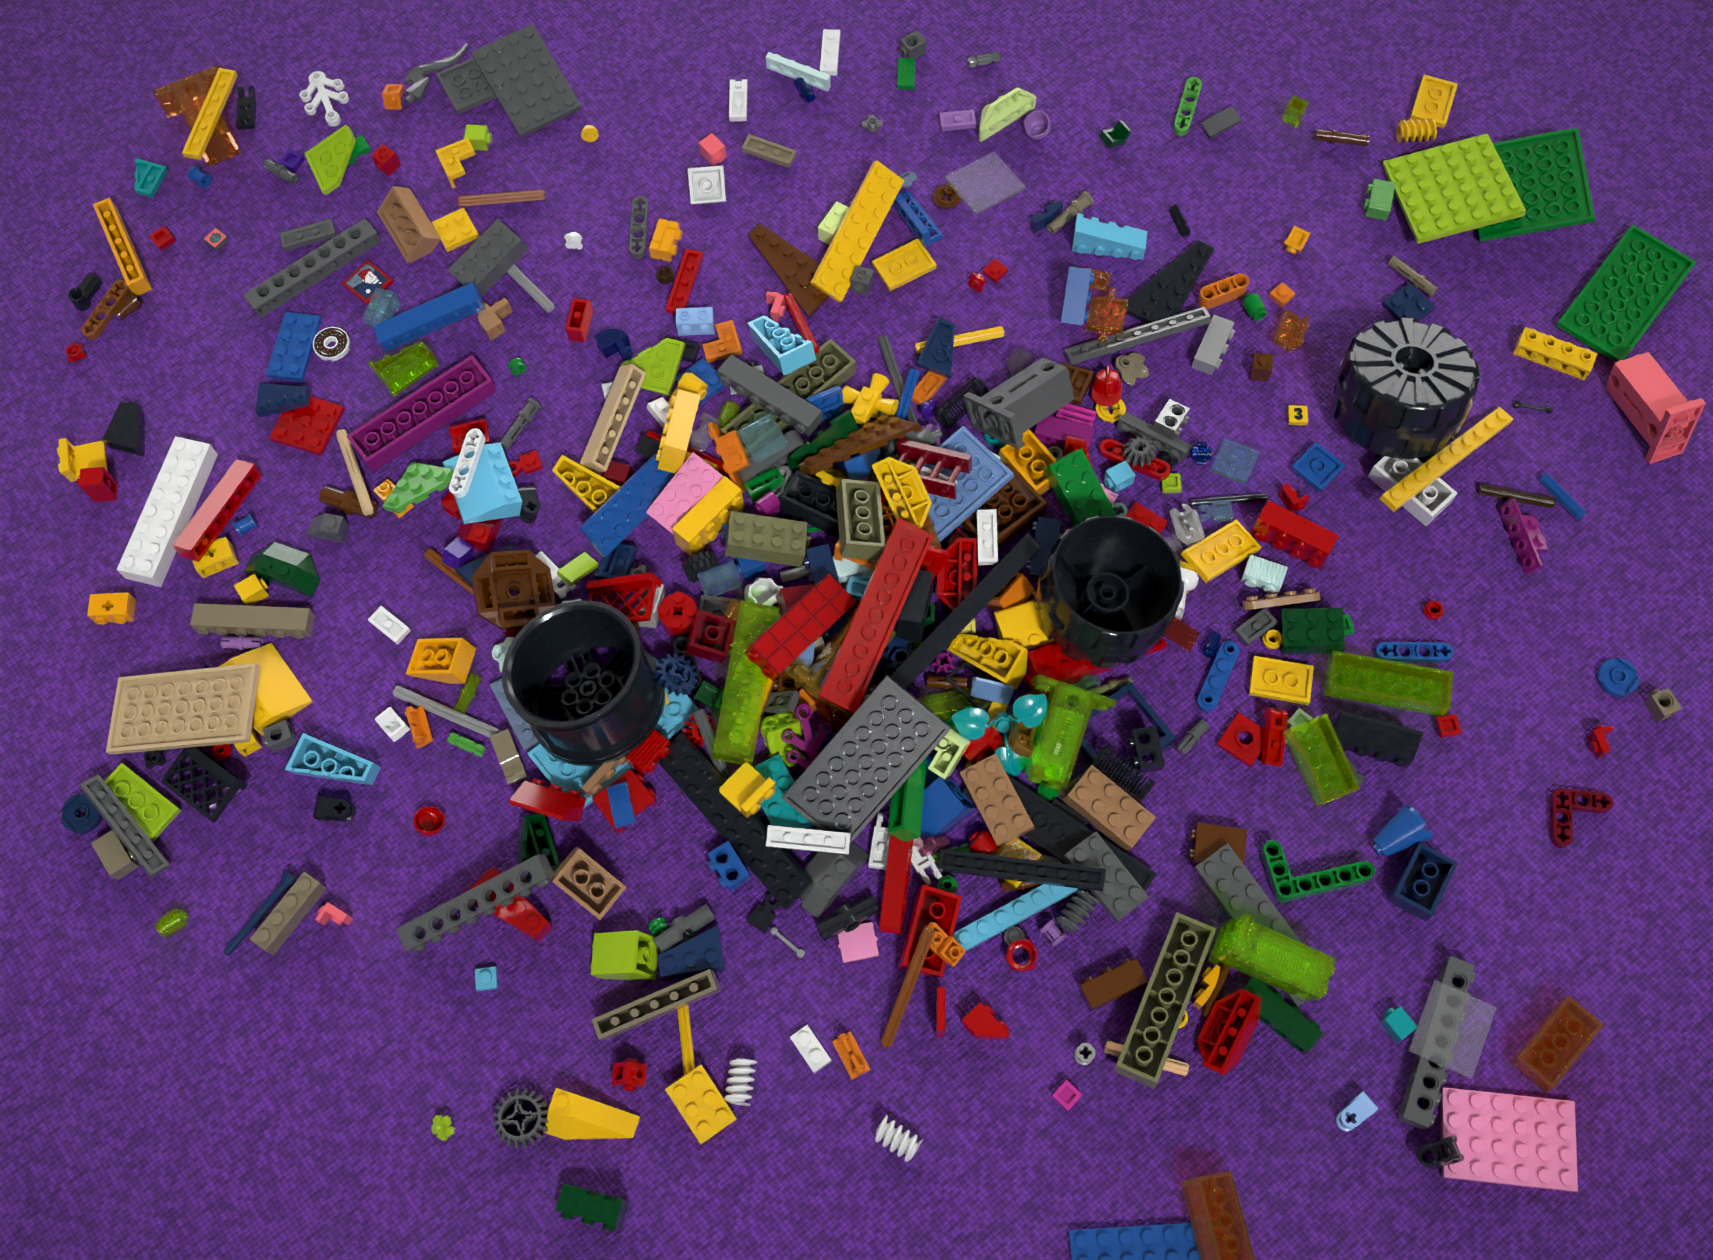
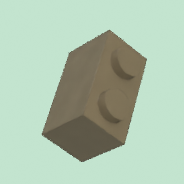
M113 830L91 843L109 876L119 880L139 867L136 859Z

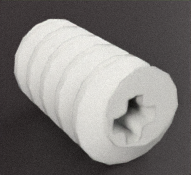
M750 1059L730 1061V1066L734 1067V1069L728 1070V1074L733 1077L727 1079V1083L732 1085L726 1087V1092L731 1094L724 1097L727 1102L735 1105L751 1106L745 1100L752 1099V1096L747 1094V1091L753 1090V1087L748 1085V1082H752L755 1079L749 1076V1074L756 1072V1070L751 1068L750 1065L757 1064V1061Z
M886 1115L875 1132V1142L878 1143L883 1139L882 1146L884 1148L891 1144L890 1152L898 1149L897 1156L901 1157L903 1154H906L905 1162H908L913 1158L923 1140L916 1143L917 1135L909 1138L910 1130L901 1133L902 1125L895 1129V1120L888 1124V1116Z

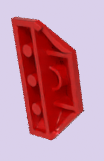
M957 538L946 549L951 557L937 574L936 596L952 611L977 586L978 538Z
M1240 989L1215 1002L1197 1038L1203 1065L1206 1068L1225 1076L1239 1063L1258 1024L1261 997Z

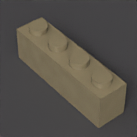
M303 872L250 940L274 956L327 888L306 872Z

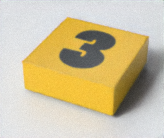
M1288 405V425H1307V406Z

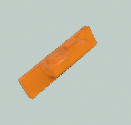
M713 422L708 423L710 428L708 430L709 435L715 440L717 445L715 449L723 459L724 463L722 465L725 472L729 473L730 481L742 489V493L745 492L737 472L751 464L737 431L733 430L722 436L717 424Z

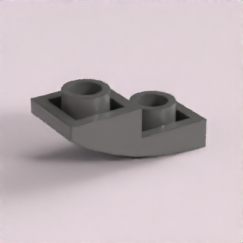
M1232 106L1202 122V126L1210 139H1212L1224 130H1230L1241 123L1242 120Z

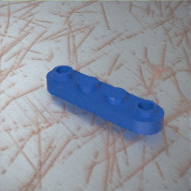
M1226 641L1220 646L1197 698V706L1203 712H1211L1216 708L1237 660L1240 649L1233 641ZM1227 648H1231L1233 652H1228ZM1209 698L1211 702L1207 703L1204 699Z

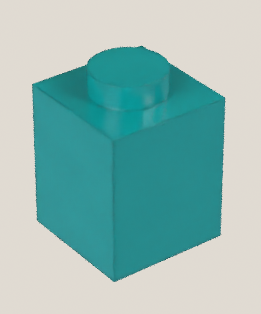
M1401 1006L1396 1010L1391 1007L1382 1014L1384 1019L1379 1022L1396 1043L1418 1028Z

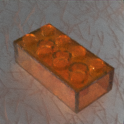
M1568 995L1557 1002L1509 1063L1544 1093L1551 1091L1603 1028L1604 1024Z
M1232 1171L1182 1181L1181 1184L1201 1260H1255Z

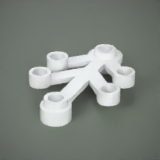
M315 71L309 76L310 85L299 94L303 102H309L312 98V93L316 88L318 89L312 102L307 103L304 109L308 115H314L316 108L322 100L327 112L325 119L328 125L332 127L340 124L341 119L339 114L333 110L329 98L345 104L349 101L348 94L346 92L337 93L325 89L324 85L333 87L336 91H341L344 89V84L341 79L331 80L326 78L323 72Z

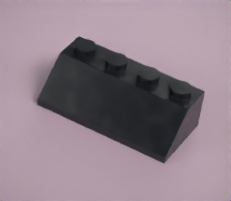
M797 470L780 497L779 511L839 538L836 488Z
M1341 711L1332 725L1328 746L1334 747L1335 750L1354 752L1357 756L1374 757L1376 761L1393 762L1396 766L1406 767L1415 758L1423 732Z

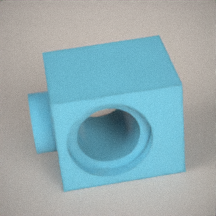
M1123 461L1106 470L1104 483L1108 489L1117 493L1134 483L1135 474L1127 462Z

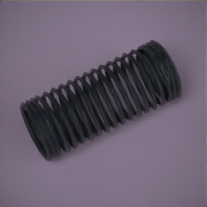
M973 377L934 410V416L941 426L949 429L963 415L965 416L968 413L967 408H965L966 404L962 400L965 393H968V391L972 393V390L975 395L982 397L989 392L986 384L981 379Z
M1104 746L1091 765L1098 768L1105 776L1107 775L1121 789L1127 791V794L1130 793V796L1133 795V798L1142 802L1154 786L1155 781L1149 778L1144 784L1148 778L1146 776L1140 783L1145 774L1137 781L1142 774V771H1140L1136 776L1139 769L1130 778L1136 767L1129 773L1133 767L1131 765L1125 772L1130 765L1128 763L1122 770L1127 763V760H1125L1118 769L1124 758L1115 767L1121 756L1111 766L1118 754L1108 764L1115 752L1104 763L1112 752V749L1110 750L1109 747Z

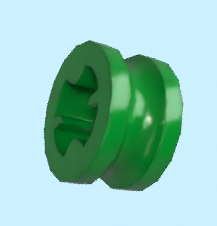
M515 358L508 363V368L511 370L512 375H520L527 368L522 358Z
M663 917L653 920L648 926L649 930L652 931L653 937H657L670 928Z

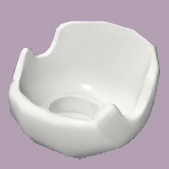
M1180 568L1182 581L1184 582V591L1187 592L1195 589L1199 580L1198 574L1194 571Z

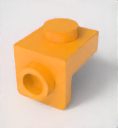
M1294 226L1284 242L1285 250L1292 254L1296 252L1300 254L1311 233Z

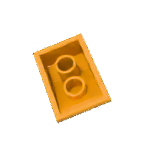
M463 638L417 639L406 674L449 684H465L476 648Z

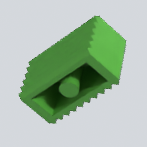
M1374 178L1373 183L1368 185L1366 195H1369L1363 209H1366V217L1387 220L1391 211L1396 183Z

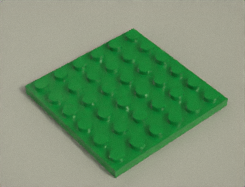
M1578 127L1493 143L1526 209V214L1522 217L1478 228L1480 242L1595 222Z

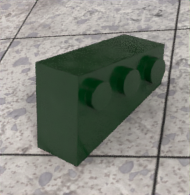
M539 813L524 816L518 830L517 865L535 855L545 854L554 873L560 866L545 815ZM528 872L527 880L530 882L532 875Z
M563 1184L556 1211L561 1212L560 1217L573 1220L574 1216L582 1218L581 1223L594 1226L595 1222L602 1223L603 1229L615 1232L616 1228L622 1229L629 1202L621 1198Z

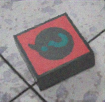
M216 227L203 238L204 242L215 251L221 249L230 240L228 236Z

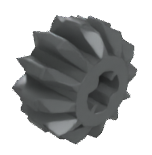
M1137 435L1136 439L1130 437L1129 442L1124 445L1123 456L1126 458L1127 464L1133 463V467L1140 465L1142 468L1144 464L1149 466L1151 461H1154L1156 447L1153 445L1152 440L1147 441L1146 436L1141 439Z

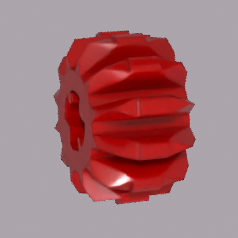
M690 714V721H683L687 727L681 730L686 733L685 735L694 745L696 744L701 747L704 740L701 733L697 730L698 725L694 716ZM706 714L712 731H715L716 727L712 726V724L715 721L713 719H709V715Z

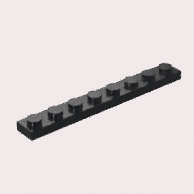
M941 849L937 868L938 871L1103 892L1106 869L946 849Z

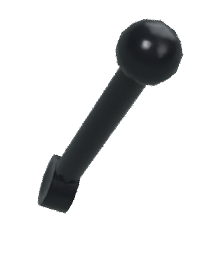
M1518 400L1513 403V407L1516 409L1523 407L1546 411L1548 414L1553 412V408L1550 406L1540 407L1522 404Z

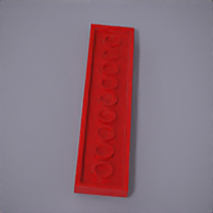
M901 518L896 520L818 697L851 714L859 708L934 537L933 535Z

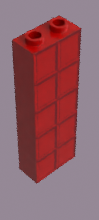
M828 574L758 637L744 653L752 663H755L761 669L764 676L774 681L845 615L857 601Z

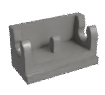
M1182 504V508L1185 509L1184 512H1179L1173 508L1170 510V515L1177 538L1188 547H1191L1205 538L1197 510H1193L1187 504Z

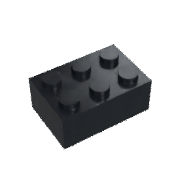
M918 571L894 627V630H897V638L921 643L933 593V572Z

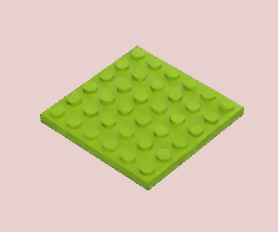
M1488 133L1383 161L1382 167L1389 182L1396 183L1394 193L1417 244L1515 219L1526 214V209Z

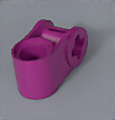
M768 492L755 502V513L757 515L774 518L780 517V501L773 492Z

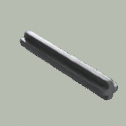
M699 709L693 713V716L715 769L727 781L731 775L705 711Z

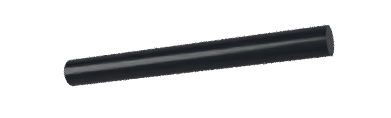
M1259 493L1190 499V506L1267 501V494Z

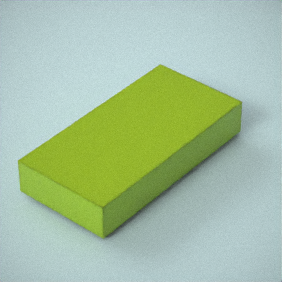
M584 552L559 569L557 575L568 585L572 586L598 568L599 563Z

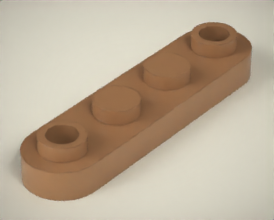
M1315 588L1303 589L1304 593L1297 594L1296 591H1286L1282 596H1277V593L1265 594V598L1259 599L1258 596H1248L1245 601H1242L1244 610L1318 601L1321 600L1320 592L1316 591Z

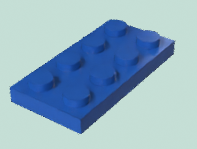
M292 312L284 313L266 372L268 378L304 382L313 352V340L319 332L322 321L320 316Z

